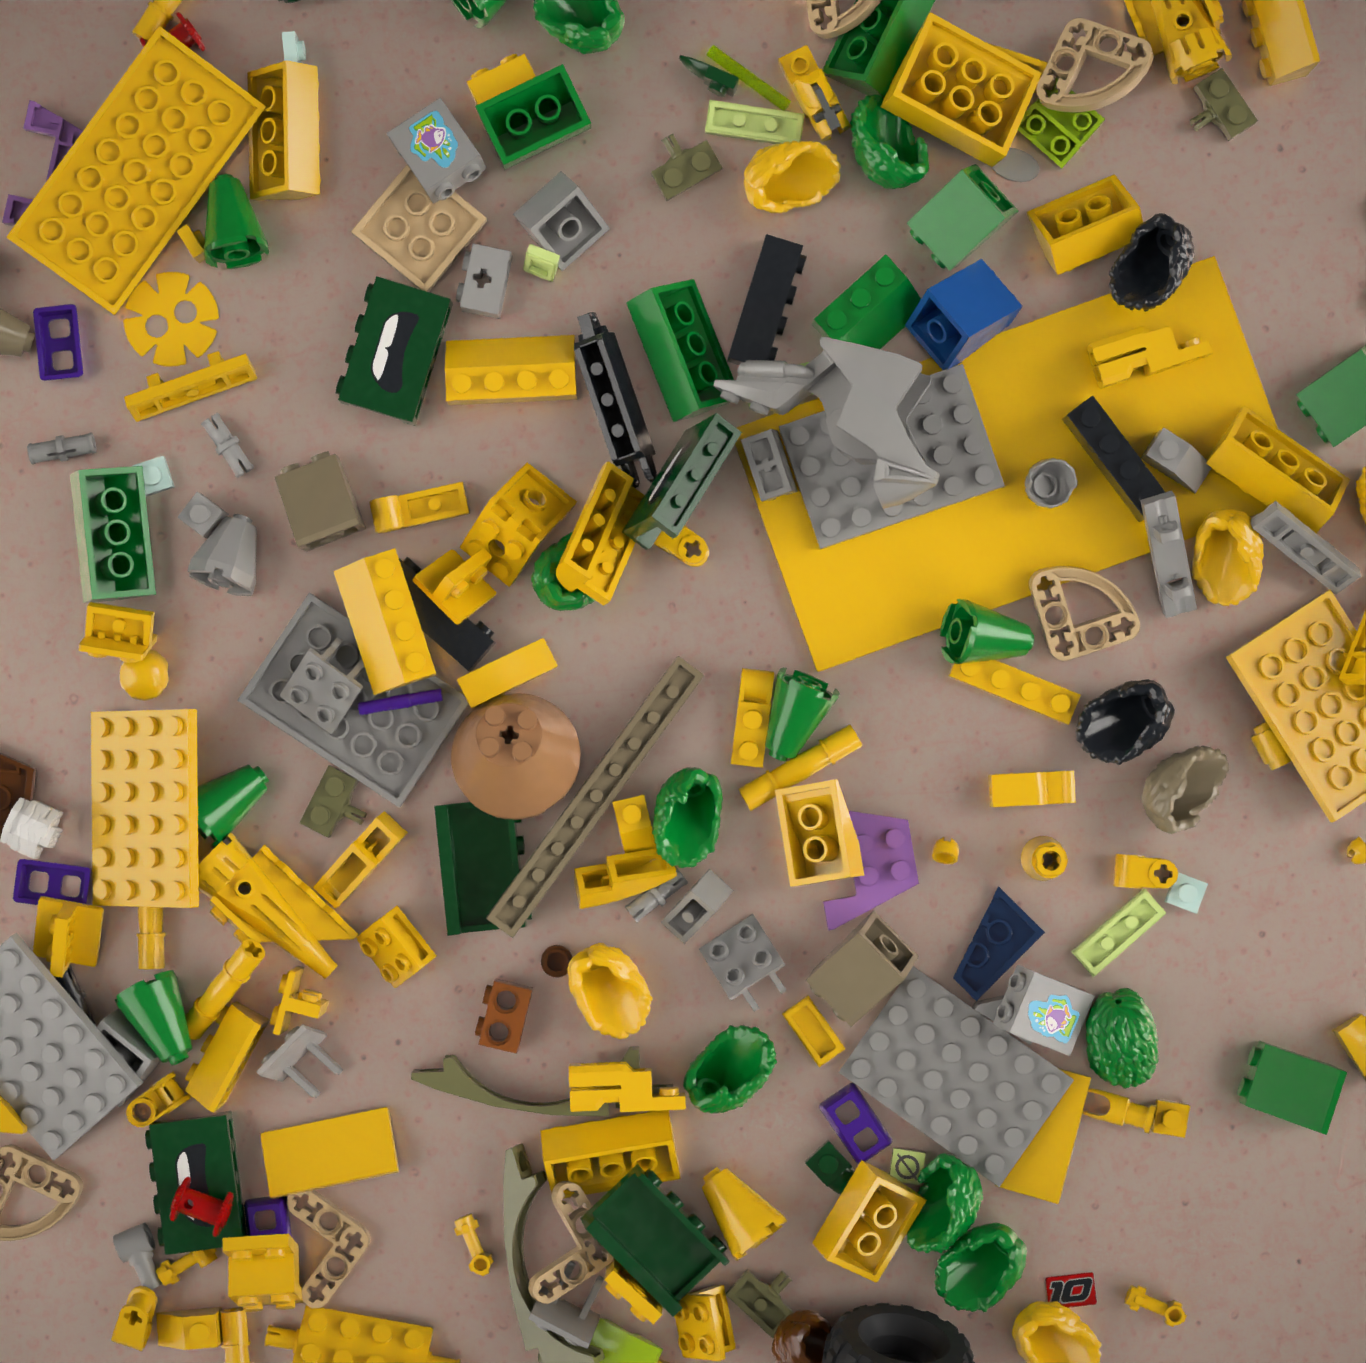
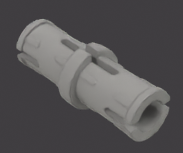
M219 413L211 416V421L207 418L201 425L217 446L215 450L218 455H223L235 473L236 478L244 475V470L247 473L254 466L238 445L240 441L237 436H232Z
M93 433L68 438L61 435L56 436L55 440L30 443L27 446L31 464L60 459L63 462L68 461L69 457L94 454L97 451Z
M676 866L677 876L643 892L625 906L637 923L658 905L664 906L667 903L665 901L667 898L688 884V881Z

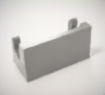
M770 429L741 439L762 502L798 492L778 430Z

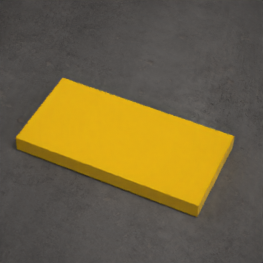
M1061 1068L1058 1069L1070 1076L1074 1081L1000 1186V1188L1055 1204L1060 1202L1092 1078Z
M388 1107L260 1133L269 1195L272 1199L399 1172Z

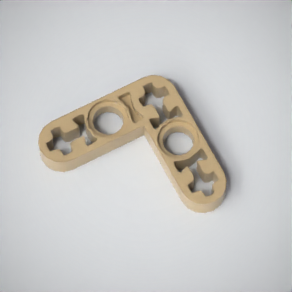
M570 1181L559 1182L553 1188L551 1198L577 1246L537 1272L530 1279L528 1286L530 1295L543 1304L554 1302L608 1266L614 1259L606 1249L601 1251L603 1255L601 1259L592 1256L596 1249L591 1242L586 1241L584 1243V1240L593 1238L597 1245L603 1246L588 1231L579 1233L576 1230L577 1219L591 1209L592 1206L582 1188ZM565 1189L571 1192L574 1191V1194L571 1195V1200L579 1209L573 1210L569 1203L561 1201L565 1197L563 1192ZM570 1261H577L580 1267L578 1275L574 1278H567L564 1274L565 1265ZM558 1277L564 1283L561 1286L560 1283L555 1281L548 1286L549 1293L547 1295L542 1292L538 1293L542 1288L540 1282L543 1280L551 1283Z
M311 1190L289 1195L287 1206L294 1216L334 1244L302 1289L303 1302L311 1308H321L328 1303L370 1243V1234L361 1223L317 1191ZM307 1194L309 1196L307 1202L314 1208L318 1202L323 1205L315 1214L314 1219L309 1217L313 1211L307 1206L302 1207V1209L297 1208L298 1200L295 1198V1195L301 1197ZM324 1212H332L337 1216L338 1224L335 1228L326 1229L321 1225L320 1216ZM356 1232H359L362 1235L360 1241L363 1245L356 1244L349 1255L355 1258L351 1260L345 1252L336 1248L339 1245L344 1250L350 1242L347 1234L354 1235ZM338 1257L344 1261L345 1270L343 1273L334 1275L329 1272L327 1262L330 1258ZM321 1272L327 1280L336 1284L332 1286L328 1282L322 1290L325 1298L317 1297L314 1300L310 1297L312 1291L309 1287L316 1288L323 1277L317 1274Z

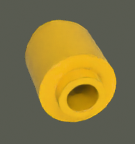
M1266 721L1253 728L1255 734L1250 738L1264 765L1268 764L1271 770H1275L1291 762Z

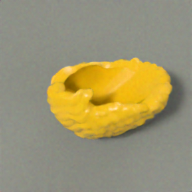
M817 141L784 142L783 144L779 143L759 149L744 170V187L748 201L756 209L765 210L770 213H786L793 208L811 206L821 202L822 196H826L830 189H833L840 181L841 165L837 161V154H832L827 146Z
M1232 509L1211 512L1205 517L1204 522L1196 532L1191 577L1197 581V587L1202 590L1207 601L1213 604L1219 603L1222 606L1238 605L1239 601L1249 598L1253 592L1258 590L1257 586L1259 585L1263 570L1262 536L1252 528L1251 518L1244 512Z
M604 943L591 945L572 957L567 968L569 989L576 999L579 1010L582 1011L585 1020L592 1027V1030H598L602 1035H610L618 1039H626L630 1034H636L640 1027L646 1024L645 1019L651 1010L650 1004L653 997L650 996V991L644 977L638 973V968L630 957L625 955L620 948L608 947Z
M1058 1301L1032 1302L1016 1316L1012 1328V1336L1018 1354L1026 1363L1100 1362L1101 1352L1099 1350L1100 1346H1102L1101 1342L1098 1341L1094 1332L1086 1323L1081 1321L1077 1314L1070 1308L1062 1306Z

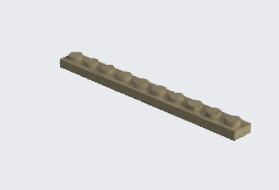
M680 656L675 658L486 917L487 920L513 938L704 677V674Z

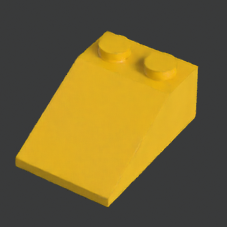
M837 779L775 790L790 887L864 876L859 841Z

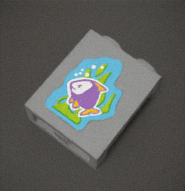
M441 98L387 132L392 144L400 156L403 157L433 203L449 198L457 188L466 182L476 180L487 168L481 155Z
M1017 965L1009 979L1008 988L1002 1003L997 1008L993 1024L1008 1033L1070 1056L1094 995Z

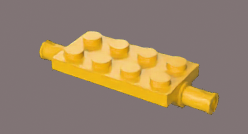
M307 1305L305 1306L300 1328L292 1330L269 1325L267 1328L268 1334L265 1337V1346L293 1350L294 1357L292 1363L461 1362V1359L432 1355L430 1345L433 1328L326 1308H311Z

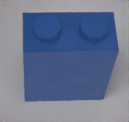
M980 259L928 288L905 326L942 370H948L958 365L1008 327L1023 306L996 276L995 272L989 268L983 259Z

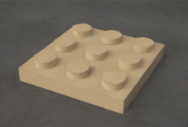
M406 165L351 232L416 287L429 292L488 222V219L456 192L445 200L433 203L409 166Z

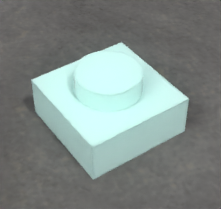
M295 31L282 32L284 61L301 63L302 60H306L304 41H299Z
M165 456L132 465L143 466L146 496L175 488Z
M1178 872L1177 881L1169 888L1164 902L1197 914L1208 883Z

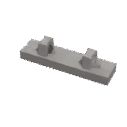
M1172 491L1142 499L1140 502L1162 612L1166 618L1180 613L1196 610L1197 605L1176 496ZM1182 578L1181 580L1168 583L1169 581Z
M1277 501L1251 519L1252 528L1333 593L1338 594L1361 577L1359 567Z

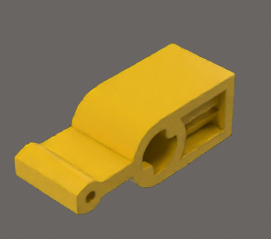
M1074 770L988 775L990 807L1076 803Z

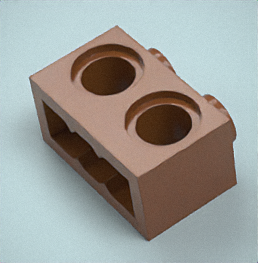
M495 979L493 986H486L482 1004H486L488 1007L485 1017L479 1016L475 1035L480 1036L478 1045L517 1054L533 987ZM500 992H512L516 998L515 1005L510 1008L501 1006L498 1002ZM497 1022L503 1023L508 1029V1036L504 1039L494 1038L490 1031L492 1024Z

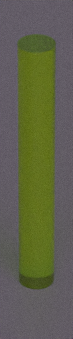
M715 45L707 52L706 56L738 77L739 80L781 110L786 111L791 104V100Z

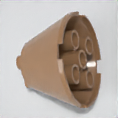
M521 693L498 696L472 710L459 726L451 750V765L455 780L468 800L475 807L489 815L512 820L540 815L560 799L562 800L576 781L581 761V749L576 730L564 712L541 697Z

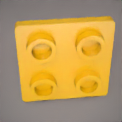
M485 548L466 561L455 550L451 549L417 573L413 578V582L457 625L492 600L497 594L483 579L488 573L485 567L493 557Z
M90 602L87 605L85 637L79 643L78 650L88 652L89 656L96 658L114 656L120 657L121 661L128 663L142 661L157 641V634L153 633L155 612Z
M45 896L40 897L37 907L33 953L37 957L46 958V962L51 963L50 973L53 976L62 978L70 963L90 967L97 965L104 909L93 905Z
M398 905L356 937L363 953L374 961L380 969L381 976L391 983L394 988H397L437 957Z
M296 966L288 971L287 974H283L278 993L283 994L281 1003L274 1007L270 1020V1025L275 1026L273 1031L275 1035L280 1036L288 1030L293 1012L317 1019L326 1013L329 1000L322 999L323 993L310 989H303V992H298L304 967Z
M716 1284L687 1293L679 1301L682 1309L674 1316L679 1336L678 1345L684 1358L711 1361L725 1360V1353L735 1350L736 1346L724 1285Z

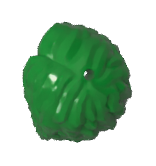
M534 0L533 3L535 20L551 36L558 38L559 42L582 54L608 50L618 40L624 27L625 16L617 0Z
M867 95L863 100L858 101V107L851 114L852 118L850 120V130L853 137L852 147L858 165L862 166V170L868 176V179L886 189L905 188L919 182L929 171L928 144L925 143L922 137H918L916 140L909 122L881 108L884 100L881 95Z
M572 532L562 537L558 543L551 544L534 563V572L531 576L532 587L540 601L553 610H577L596 601L578 588L573 592H569L557 579L556 568Z
M687 767L675 772L661 786L654 809V829L652 834L655 838L657 854L672 867H695L698 862L705 860L709 853L715 851L714 846L719 836L718 829L720 828V814L723 801L722 789L717 776L706 773L701 768Z
M1122 988L1114 993L1105 992L1099 995L1086 1021V1051L1090 1064L1089 1067L1101 1079L1109 1082L1112 1086L1119 1085L1123 1089H1127L1130 1086L1137 1087L1146 1083L1147 1080L1152 1078L1156 1064L1159 1062L1157 1047L1159 1039L1150 1009L1145 1004L1143 998L1129 988Z
M729 1025L728 1029L718 1034L705 1047V1050L690 1063V1067L686 1072L683 1087L689 1093V1098L694 1107L704 1113L709 1112L711 1114L724 1113L738 1107H743L747 1100L753 1098V1095L769 1080V1075L773 1072L775 1064H777L774 1043L758 1027L751 1028L745 1025L734 1027Z
M945 1153L939 1154L933 1161L927 1164L925 1168L920 1170V1175L918 1176V1182L924 1184L919 1187L917 1193L927 1201L907 1232V1243L917 1252L924 1251L925 1253H930V1251L942 1253L944 1250H948L975 1223L977 1212L983 1201V1190L977 1171L963 1163L959 1158Z
M995 1222L976 1226L968 1230L964 1236L960 1237L937 1260L938 1264L934 1270L936 1277L934 1281L936 1285L935 1290L939 1296L944 1298L946 1304L950 1307L954 1306L957 1311L975 1312L982 1310L987 1312L988 1308L996 1305L1005 1296L1006 1292L1012 1289L1015 1283L1022 1277L1026 1266L1027 1247L1015 1231L1007 1225Z

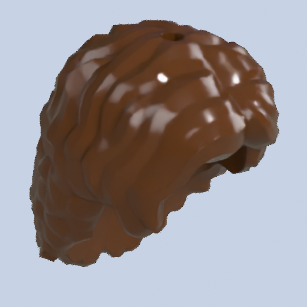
M797 1310L781 1321L774 1333L771 1348L776 1363H822L825 1342L832 1328L827 1319L817 1312Z

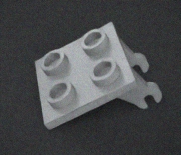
M339 637L335 639L322 655L310 648L280 694L281 698L330 734L336 730L364 687L356 681V678L365 669L362 659L347 676L328 663L339 650L338 647L344 642Z
M753 914L699 948L729 999L733 1000L743 994L754 1012L760 1008L747 988L767 975L770 976L781 994L787 991L775 973L784 967L785 963Z
M302 1024L300 1027L293 1028L285 1036L284 1040L286 1042L278 1050L269 1052L261 1062L263 1065L256 1072L261 1077L281 1082L289 1076L311 1097L317 1098L320 1095L319 1090L294 1065L310 1051L334 1074L337 1073L339 1075L343 1069L319 1046L327 1037L326 1033Z
M572 1261L568 1263L564 1271L567 1278L570 1277L576 1264ZM600 1275L597 1277L582 1309L562 1298H558L549 1304H543L536 1300L528 1319L543 1330H551L561 1335L568 1343L587 1349L600 1317L599 1314L591 1311L590 1308L603 1284L604 1277ZM542 1286L540 1292L547 1295L549 1293L548 1288Z

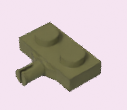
M1223 68L1194 86L1193 89L1202 101L1204 109L1202 113L1190 119L1191 126L1196 124L1193 127L1195 131H1199V129L1212 122L1221 129L1228 141H1230L1258 121Z
M671 134L668 138L665 137L661 140L671 157L664 165L653 170L651 175L665 200L668 201L723 168L707 140L693 148L682 150L674 134Z
M328 765L300 824L328 838L331 837L335 827L344 817L362 825L364 820L358 816L366 818L367 813L351 805L352 794L359 781L351 775Z
M747 1269L726 1292V1296L772 1338H774V1333L781 1321L794 1313L783 1302L779 1294L792 1281L788 1275L786 1276L784 1271H781L769 1285L760 1281Z

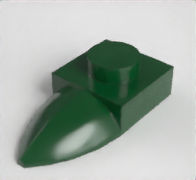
M683 55L679 56L680 61L688 70L704 80V84L708 85L707 89L710 92L721 97H725L726 94L734 96L739 85L738 77L702 61Z
M829 1140L805 1160V1164L827 1187L840 1195L855 1172L850 1162Z

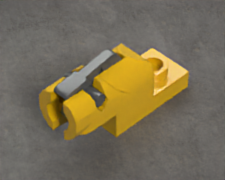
M808 45L778 58V63L805 117H809L821 141L831 140V130L835 128L840 135L846 132L851 125L823 70L818 67Z

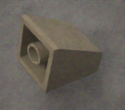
M329 451L311 457L312 463L300 467L299 463L286 466L281 469V475L275 476L298 548L306 552L366 529L340 458L336 454L330 455Z
M873 911L813 969L806 981L809 983L812 992L816 996L823 998L832 1007L834 1014L852 1027L905 980L919 956Z

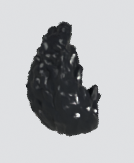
M1163 213L1155 214L1149 220L1141 223L1136 228V231L1132 233L1130 243L1124 246V250L1114 262L1111 271H1109L1111 278L1109 288L1111 289L1113 300L1118 305H1125V308L1132 311L1134 308L1136 310L1143 308L1144 312L1149 309L1162 305V303L1170 298L1181 285L1182 280L1187 276L1195 257L1191 231L1183 224L1175 222L1172 217Z
M1146 679L1125 682L1123 685H1118L1104 692L1098 698L1089 701L1088 704L1083 706L1084 710L1078 716V724L1075 731L1076 740L1082 744L1081 748L1083 751L1090 753L1092 759L1098 758L1105 763L1111 762L1121 765L1123 762L1140 756L1144 750L1151 749L1163 739L1171 726L1175 709L1172 703L1168 701L1161 684L1156 681Z

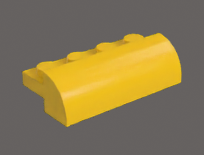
M609 461L602 466L556 568L557 579L565 589L573 592L578 588L603 606L611 601L636 543L622 533L645 496L634 487H631L634 480L633 477Z

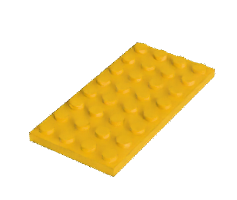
M159 26L6 238L115 315L266 106Z

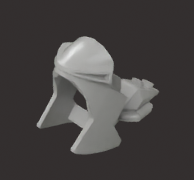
M821 337L820 346L824 351L806 366L789 364L786 361L746 360V362L740 363L736 380H715L713 386L721 392L720 397L734 404H738L739 400L751 404L749 407L751 410L766 416L769 411L784 415L812 393L819 397L825 410V421L832 443L842 455L861 465H876L873 487L883 509L910 501L930 488L935 487L938 483L940 474L926 464L907 425V419L932 380L928 375L920 373L922 371V364L900 354L856 343Z

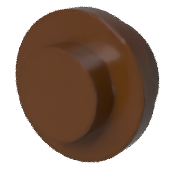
M562 945L550 946L542 954V969L551 977H563L568 974V964L573 956Z

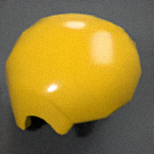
M150 650L142 661L135 663L123 662L119 672L122 688L134 699L147 701L158 697L167 687L169 681L167 660L156 650Z

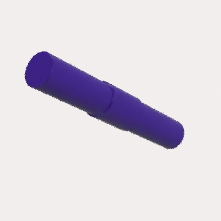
M439 688L359 702L358 710L360 715L440 702L443 701L442 689Z

